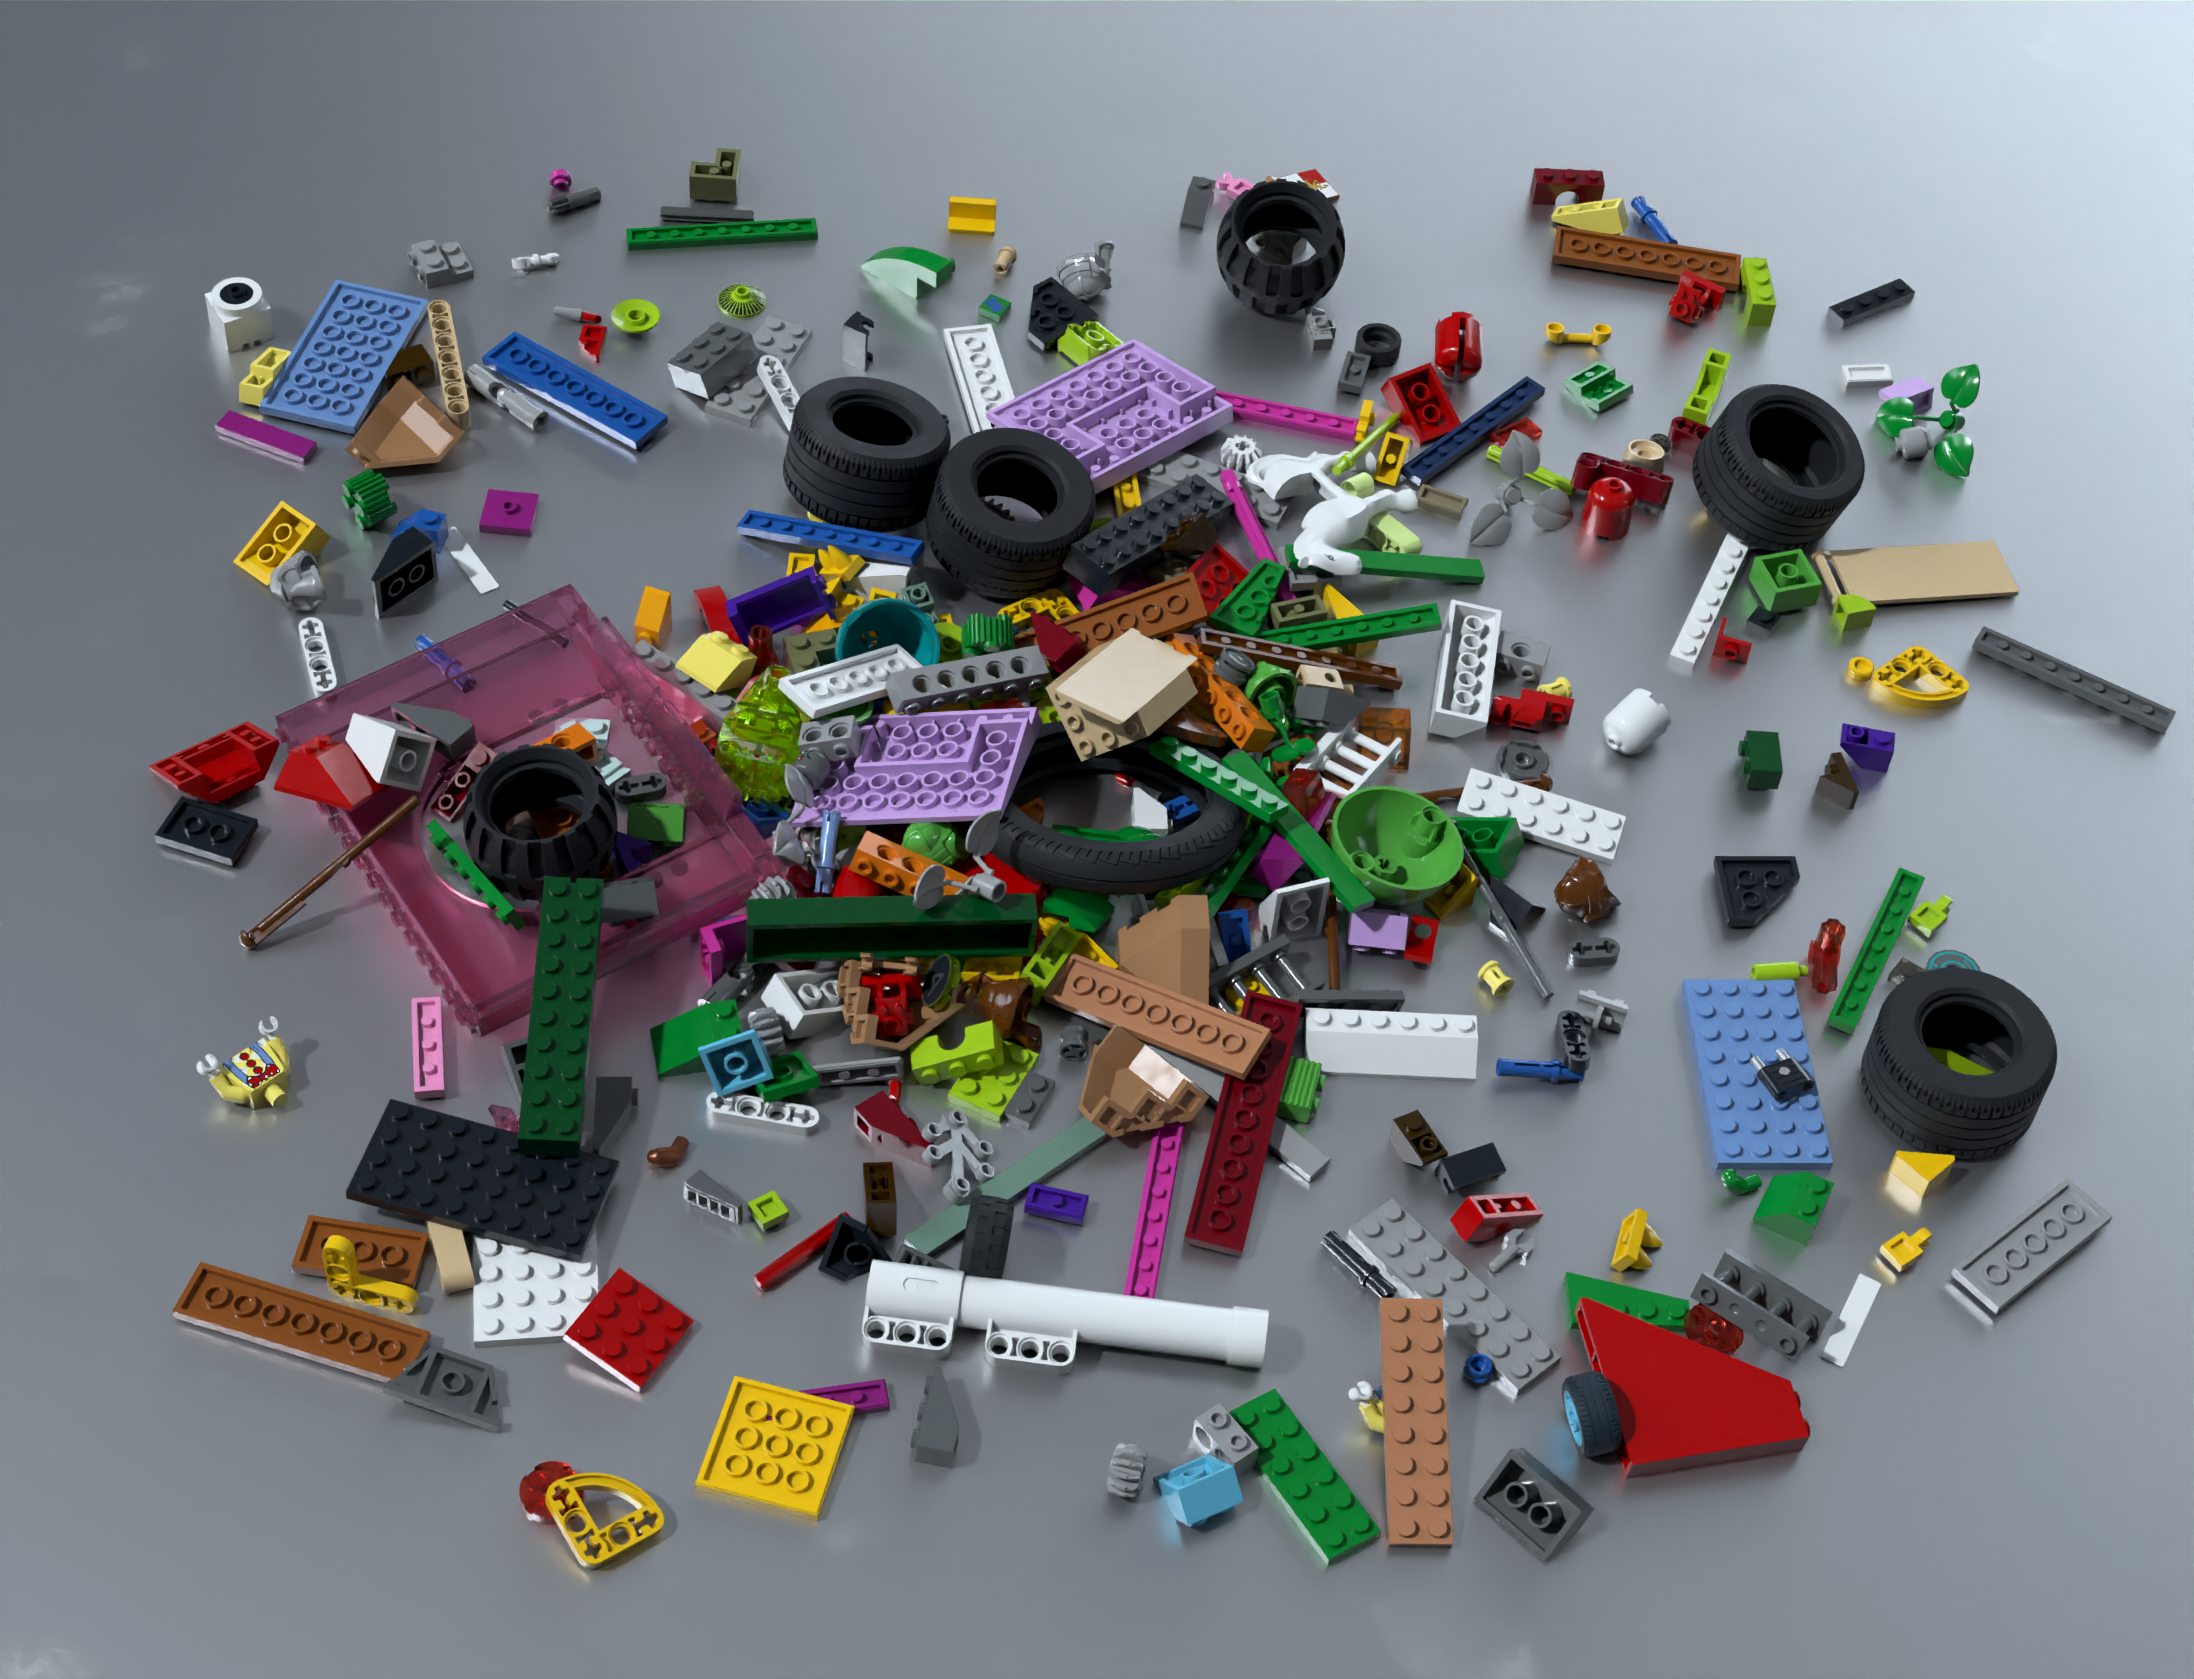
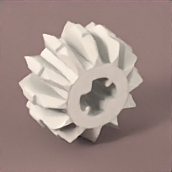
M1235 435L1234 438H1227L1220 454L1222 466L1245 474L1255 460L1263 457L1261 444L1256 443L1255 438L1248 439L1246 435L1244 437Z

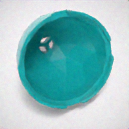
M879 598L856 607L842 622L836 636L835 659L837 662L899 644L923 666L934 665L939 662V636L933 621L915 604L901 599ZM872 630L876 635L870 636L869 631ZM862 635L865 637L863 644L861 642ZM871 641H876L873 646L869 647ZM889 695L872 701L876 703L889 699Z

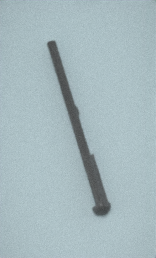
M1451 819L1454 825L1457 827V822ZM1463 844L1464 857L1462 862L1478 877L1476 887L1545 1000L1551 998L1554 995L1553 991Z

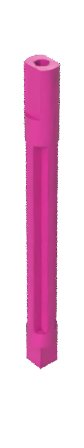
M1233 469L1221 471L1220 482L1227 497L1234 502L1233 509L1259 562L1266 558L1280 564ZM1285 577L1276 594L1278 602L1297 599L1294 591H1290Z

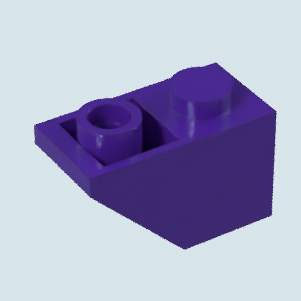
M1843 723L1840 746L1860 768L1887 773L1894 754L1895 733Z

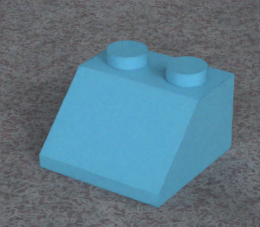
M755 1029L698 1048V1052L718 1097L774 1078L771 1058L761 1035Z
M1209 1454L1153 1477L1155 1486L1175 1519L1187 1526L1201 1525L1207 1521L1208 1517L1214 1514L1228 1513L1235 1508V1505L1244 1502L1234 1467Z

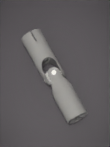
M477 364L471 365L468 368L470 371L466 370L464 381L467 385L504 409L507 407L510 414L536 432L541 431L547 425L549 414L524 396L516 394L511 387Z

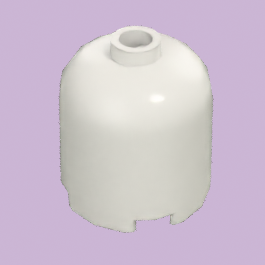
M1635 689L1604 718L1603 733L1607 744L1612 749L1625 755H1635L1667 731V727L1671 724L1669 713L1663 703L1657 705L1650 698L1653 695L1651 692L1644 689Z

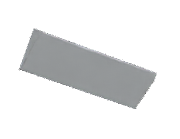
M899 1056L813 1065V1070L819 1077L820 1086L904 1077V1059Z

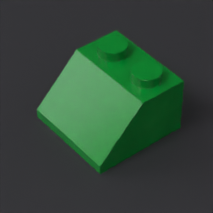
M1808 1171L1773 1176L1752 1222L1807 1246L1827 1204L1834 1183Z

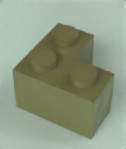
M717 148L715 163L692 161L689 174L690 199L737 202L741 176V150Z
M831 628L783 637V661L788 675H794L836 662L834 652L837 634L835 629Z

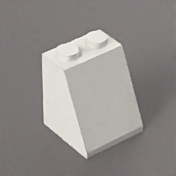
M924 551L914 565L860 556L865 561V564L850 581H844V584L847 585V593L865 598L867 602L871 587L899 593L897 599L903 600L901 588L920 584L923 579Z
M353 713L345 740L373 779L381 784L421 792L437 739L394 722Z

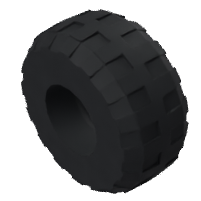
M980 1195L971 1200L959 1270L964 1271V1274L1002 1279L1014 1215V1206L1007 1199Z

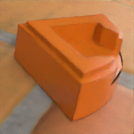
M1040 797L1018 807L1029 818L1042 824L1044 804Z

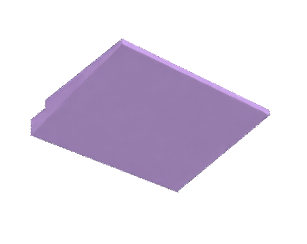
M1132 339L987 412L986 418L998 428L1026 429L1045 435L1061 444L1084 466L1093 483L1095 494L1233 422V405L1216 395V386L1139 341Z
M1037 707L871 715L867 722L859 725L862 734L859 757L829 762L831 771L821 788L813 791L814 806L812 808L805 806V810L791 823V826L793 828L822 827L824 810H829V813H831V810L841 812L839 826L975 821L983 813L994 809L1002 810L1001 820L1041 728L1042 721ZM795 802L791 815L798 809L799 803Z

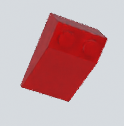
M1431 362L1389 378L1380 389L1392 413L1400 414V422L1419 444L1443 436L1461 424Z

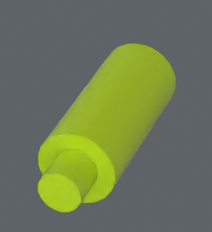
M1797 961L1755 963L1750 968L1751 979H1756L1757 981L1789 979L1796 982L1799 981L1800 977L1808 976L1809 973L1808 966H1799Z

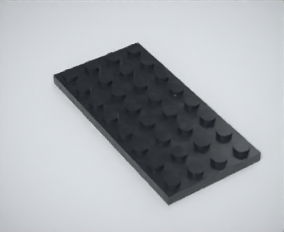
M390 1099L346 1190V1199L581 1262L620 1168V1161L581 1151L580 1157L519 1155L518 1133Z

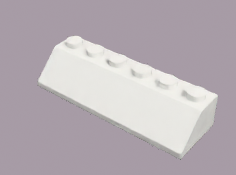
M1451 599L1444 621L1429 726L1430 733L1456 738L1487 726L1502 610Z
M1305 1008L1302 1025L1303 1059H1309L1311 1062L1315 1061L1316 1063L1320 1062L1322 1064L1321 1074L1329 1076L1475 1082L1478 1052L1477 1016Z

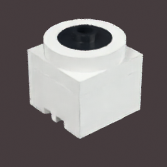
M244 277L228 278L216 284L212 292L205 294L209 323L228 353L243 349V345L247 343L249 346H253L256 340L262 343L275 338L271 308L262 296L261 287L257 282Z

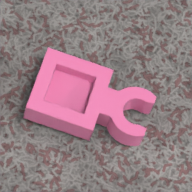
M1226 172L1223 174V180L1216 179V188L1226 191V196L1233 200L1246 189L1250 190L1254 187V184L1241 177L1235 180L1231 174Z

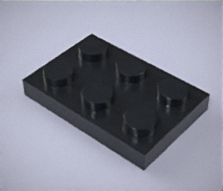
M181 796L156 832L155 840L156 843L233 866L259 827L258 819Z

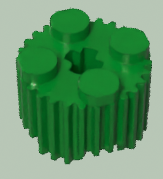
M369 469L342 483L345 493L341 496L342 502L346 509L352 508L353 513L356 515V523L361 529L371 527L397 513L398 507L395 501L391 503L387 490L390 487L382 474L375 475L374 471Z
M984 613L967 616V623H964L961 627L962 657L966 659L1014 650L1015 635L1012 618L1006 616V614H998V618H991L990 616L985 618Z

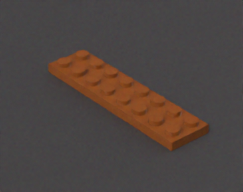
M1557 226L1552 262L1679 283L1681 274L1687 270L1727 290L1737 292L1740 280L1741 255Z
M1190 572L1054 621L1056 626L1059 624L1063 625L1071 636L1074 633L1077 634L1086 644L1084 649L1087 652H1091L1097 646L1119 638L1130 628L1136 629L1141 632V635L1154 640L1209 620L1194 573ZM1034 629L1015 635V649L1038 645ZM1044 658L1046 665H1047V666H1050L1049 663H1048V662L1046 661V659Z
M204 1262L199 1263L172 1311L176 1319L384 1383L389 1379L392 1381L403 1372L408 1364L420 1359L431 1339L430 1331Z

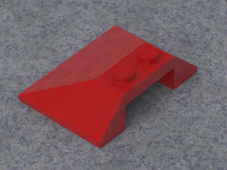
M247 721L150 765L149 769L182 792L212 803H222L232 797L231 795L239 791H248L255 788L257 783L265 779L280 743L277 738Z
M316 735L290 751L275 783L274 790L353 811L391 786L376 782L352 748L343 743L333 741L329 736Z

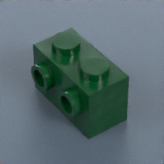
M1747 730L1744 740L1740 741L1738 745V756L1743 759L1740 774L1745 777V786L1747 788L1777 790L1783 774L1778 732Z

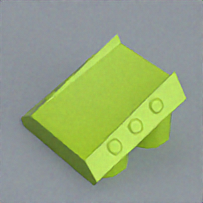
M1086 321L1083 326L1068 324L1065 335L1057 340L1058 352L1062 351L1079 366L1124 344L1098 321Z

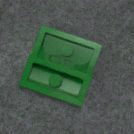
M1599 361L1564 379L1565 386L1578 399L1598 412L1633 393V384L1617 378L1615 368Z
M1057 887L1043 902V912L1069 917V927L1095 933L1115 912V906L1096 893H1083Z

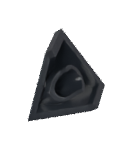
M1490 874V889L1518 934L1545 912L1546 908L1528 894ZM1490 910L1489 925L1506 937Z
M841 1213L818 1270L846 1282L869 1273L873 1259L893 1262V1260L868 1225Z

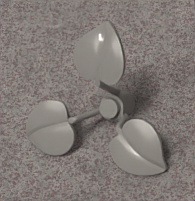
M1515 430L1511 432L1500 454L1501 469L1507 475L1517 477L1497 486L1495 496L1498 504L1490 503L1480 509L1470 530V543L1489 546L1503 543L1509 537L1512 528L1511 520L1505 516L1508 513L1506 504L1515 505L1519 501L1537 507L1533 512L1532 519L1542 529L1557 530L1566 526L1572 520L1573 511L1571 503L1563 491L1556 488L1545 490L1539 497V503L1522 497L1520 488L1514 485L1524 478V473L1535 472L1540 463L1538 447L1528 436Z
M786 763L784 765L786 767V787L791 797L799 803V807L787 820H782L778 823L777 829L772 832L773 836L758 843V850L763 860L767 863L782 857L795 865L803 864L805 853L811 855V862L815 867V862H818L820 841H814L812 848H803L791 826V823L805 810V806L808 808L814 806V793L807 778L797 768ZM834 872L833 875V885L835 882V878L837 876V872Z
M994 809L980 815L972 823L966 836V851L973 853V859L985 872L969 877L964 884L948 879L944 880L945 869L938 864L931 865L923 871L914 891V907L922 910L934 907L942 899L944 893L943 886L946 885L962 888L955 895L978 894L995 903L1003 898L1007 888L1006 883L994 877V870L990 869L980 858V856L988 854L996 844L1002 810Z

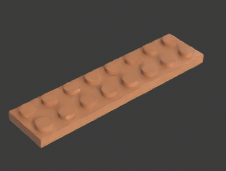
M1072 952L1043 995L1045 1002L1110 1028L1116 1023L1138 1039L1242 1080H1245L1272 1036L1271 1029Z
M1380 1298L1379 1321L1388 1547H1452L1453 1527L1442 1299Z

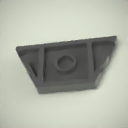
M432 1345L422 1353L420 1359L412 1361L404 1368L400 1375L392 1381L389 1379L384 1384L382 1393L496 1433L499 1432L501 1426V1418H499L497 1408V1390L494 1387L493 1365Z

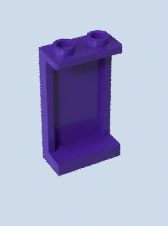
M813 566L725 601L728 618L741 642L751 653L759 651L757 641L827 613L831 620L836 619L834 609L838 606L832 593L828 594L825 590L828 587L822 574L817 575Z

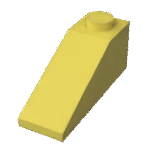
M1623 198L1559 206L1551 216L1552 221L1567 226L1614 235L1624 233L1629 224Z

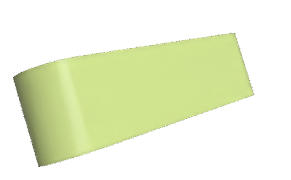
M1366 472L1357 474L1341 484L1342 489L1360 498L1372 496L1375 486L1372 477ZM1386 511L1377 513L1368 521L1364 538L1380 551L1417 555L1421 553L1422 543L1420 539Z

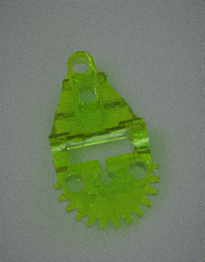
M780 665L767 667L724 718L714 759H709L708 773H711V780H716L715 786H724L723 792L725 793L734 791L733 797L735 798L743 795L744 801H748L750 797H753L756 803H759L760 798L769 803L772 797L778 801L781 800L782 796L789 797L790 793L785 783L786 767L784 765L786 763L793 765L801 753L798 742L802 722L797 704L778 688L780 678L791 675V672L786 667ZM757 743L763 744L759 758L754 757Z

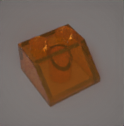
M1368 707L1356 716L1354 723L1356 732L1386 747H1389L1397 737L1402 739L1400 748L1402 757L1396 766L1392 765L1389 769L1408 770L1411 740L1410 709ZM1354 743L1355 752L1373 761L1380 757V755Z

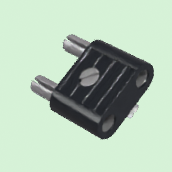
M1778 1048L1775 1051V1055L1780 1060L1779 1062L1765 1066L1758 1056L1752 1057L1750 1063L1758 1072V1079L1778 1102L1786 1099H1796L1798 1095L1810 1091L1815 1085L1813 1079L1794 1057L1790 1058L1783 1048Z

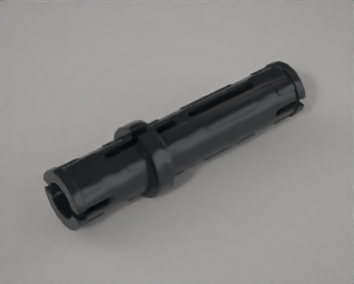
M1331 1230L1323 1237L1324 1240L1321 1241V1245L1359 1279V1283L1363 1287L1367 1286L1379 1298H1393L1395 1296L1397 1288L1380 1274V1269L1363 1259L1337 1232Z

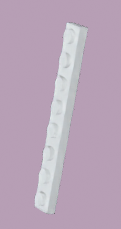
M1729 532L1727 533L1673 646L1668 662L1693 670L1751 546L1750 544L1741 541Z

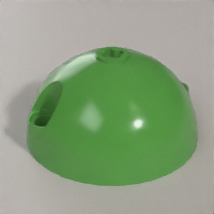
M1370 786L1358 789L1347 795L1335 810L1330 830L1331 849L1372 894L1375 902L1403 906L1425 901L1444 889L1461 867L1464 847L1457 827L1437 805L1416 793L1397 787Z

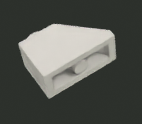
M1133 787V825L1151 829L1164 837L1172 835L1173 822L1167 819V808L1139 787Z

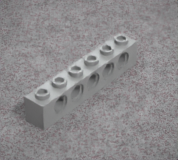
M1035 645L892 672L885 688L895 714L903 712L911 714L928 707L937 709L945 704L954 702L955 704H962L970 699H987L1000 693L1009 695L1021 689L1028 688V690H1034L1043 685L1049 670L1040 653L1039 646Z

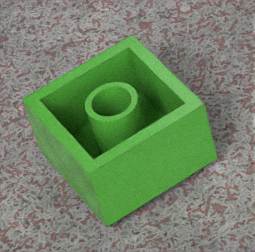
M1801 549L1755 557L1749 580L1764 606L1773 613L1815 606L1822 587L1820 579Z

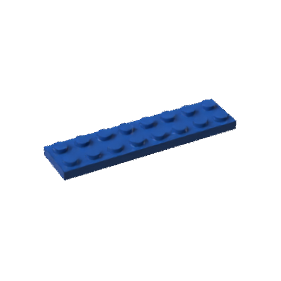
M515 331L482 357V363L486 367L635 450L668 423V415Z

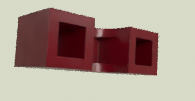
M1534 168L1530 188L1532 204L1555 205L1557 197L1567 191L1576 193L1577 204L1602 201L1605 188L1603 171Z

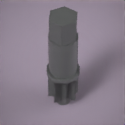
M597 187L570 195L566 194L550 199L546 209L548 212H553V215L570 211L573 208L600 201L602 198L601 193Z

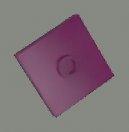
M488 489L479 523V531L531 536L540 502L539 494Z

